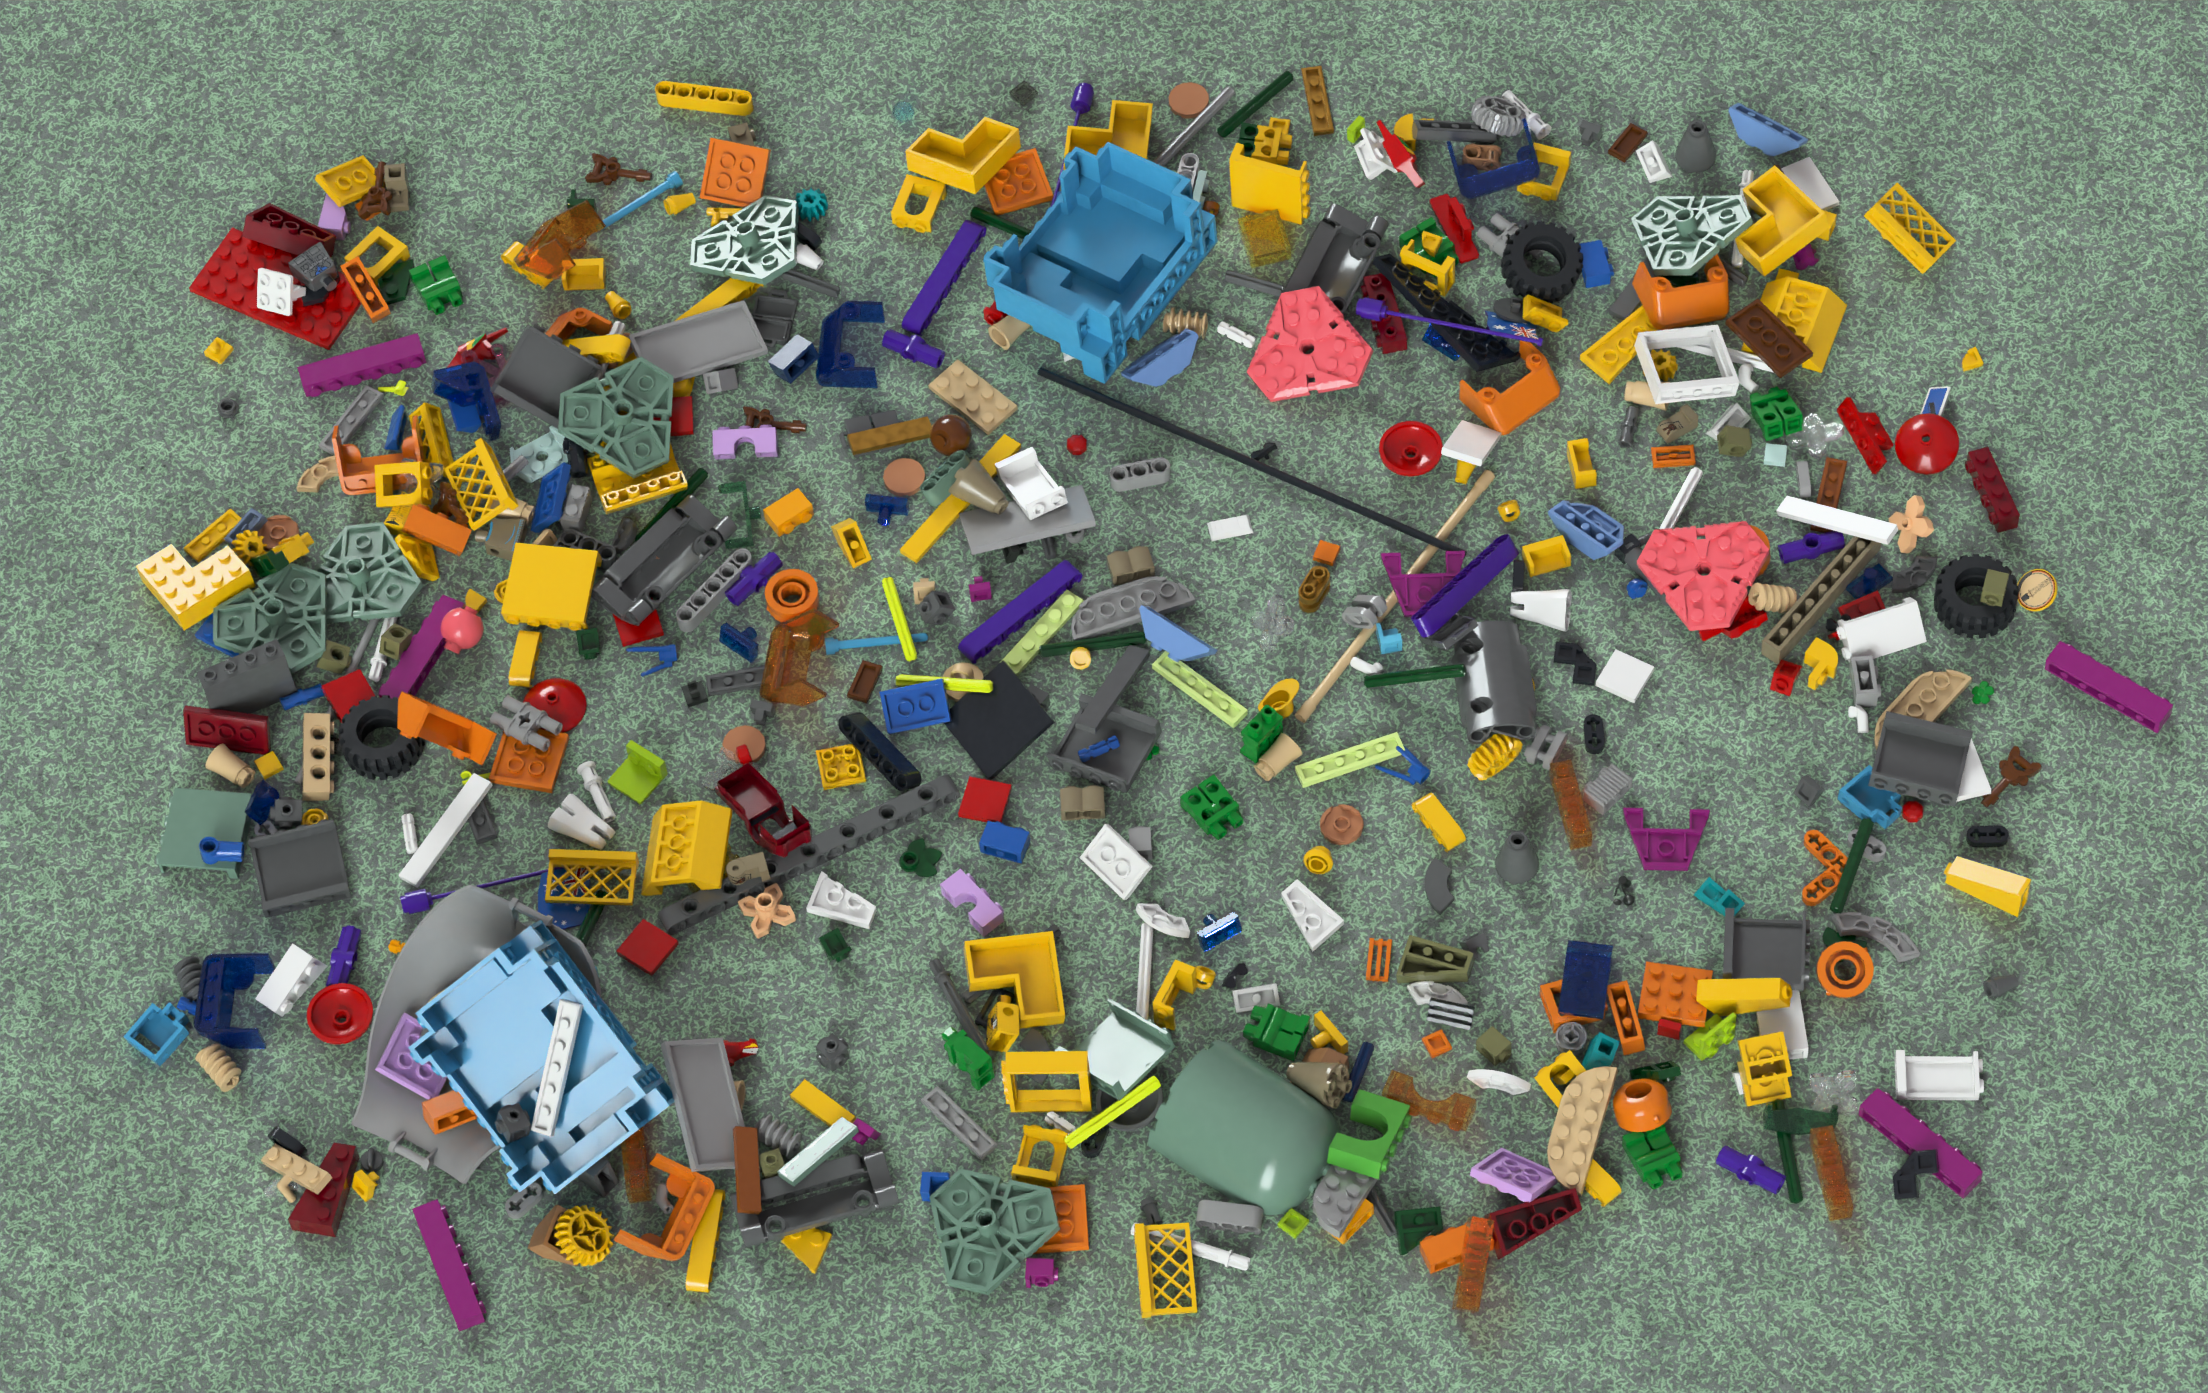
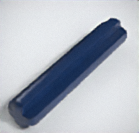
M1366 1041L1362 1043L1349 1076V1080L1352 1081V1088L1349 1093H1345L1342 1100L1350 1103L1353 1102L1374 1051L1372 1043Z

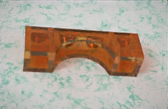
M1391 1070L1382 1091L1383 1097L1411 1105L1410 1115L1427 1117V1120L1435 1124L1439 1122L1444 1123L1454 1131H1467L1476 1110V1099L1456 1092L1445 1100H1427L1416 1092L1413 1085V1077Z

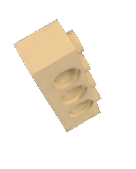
M304 713L302 801L329 800V794L334 793V780H330V774H334V761H330V754H334V741H330V735H334V722H330V714ZM319 735L322 736L323 739L318 740L315 739L314 736ZM321 755L323 758L316 759L313 756ZM314 775H322L323 778L317 779Z

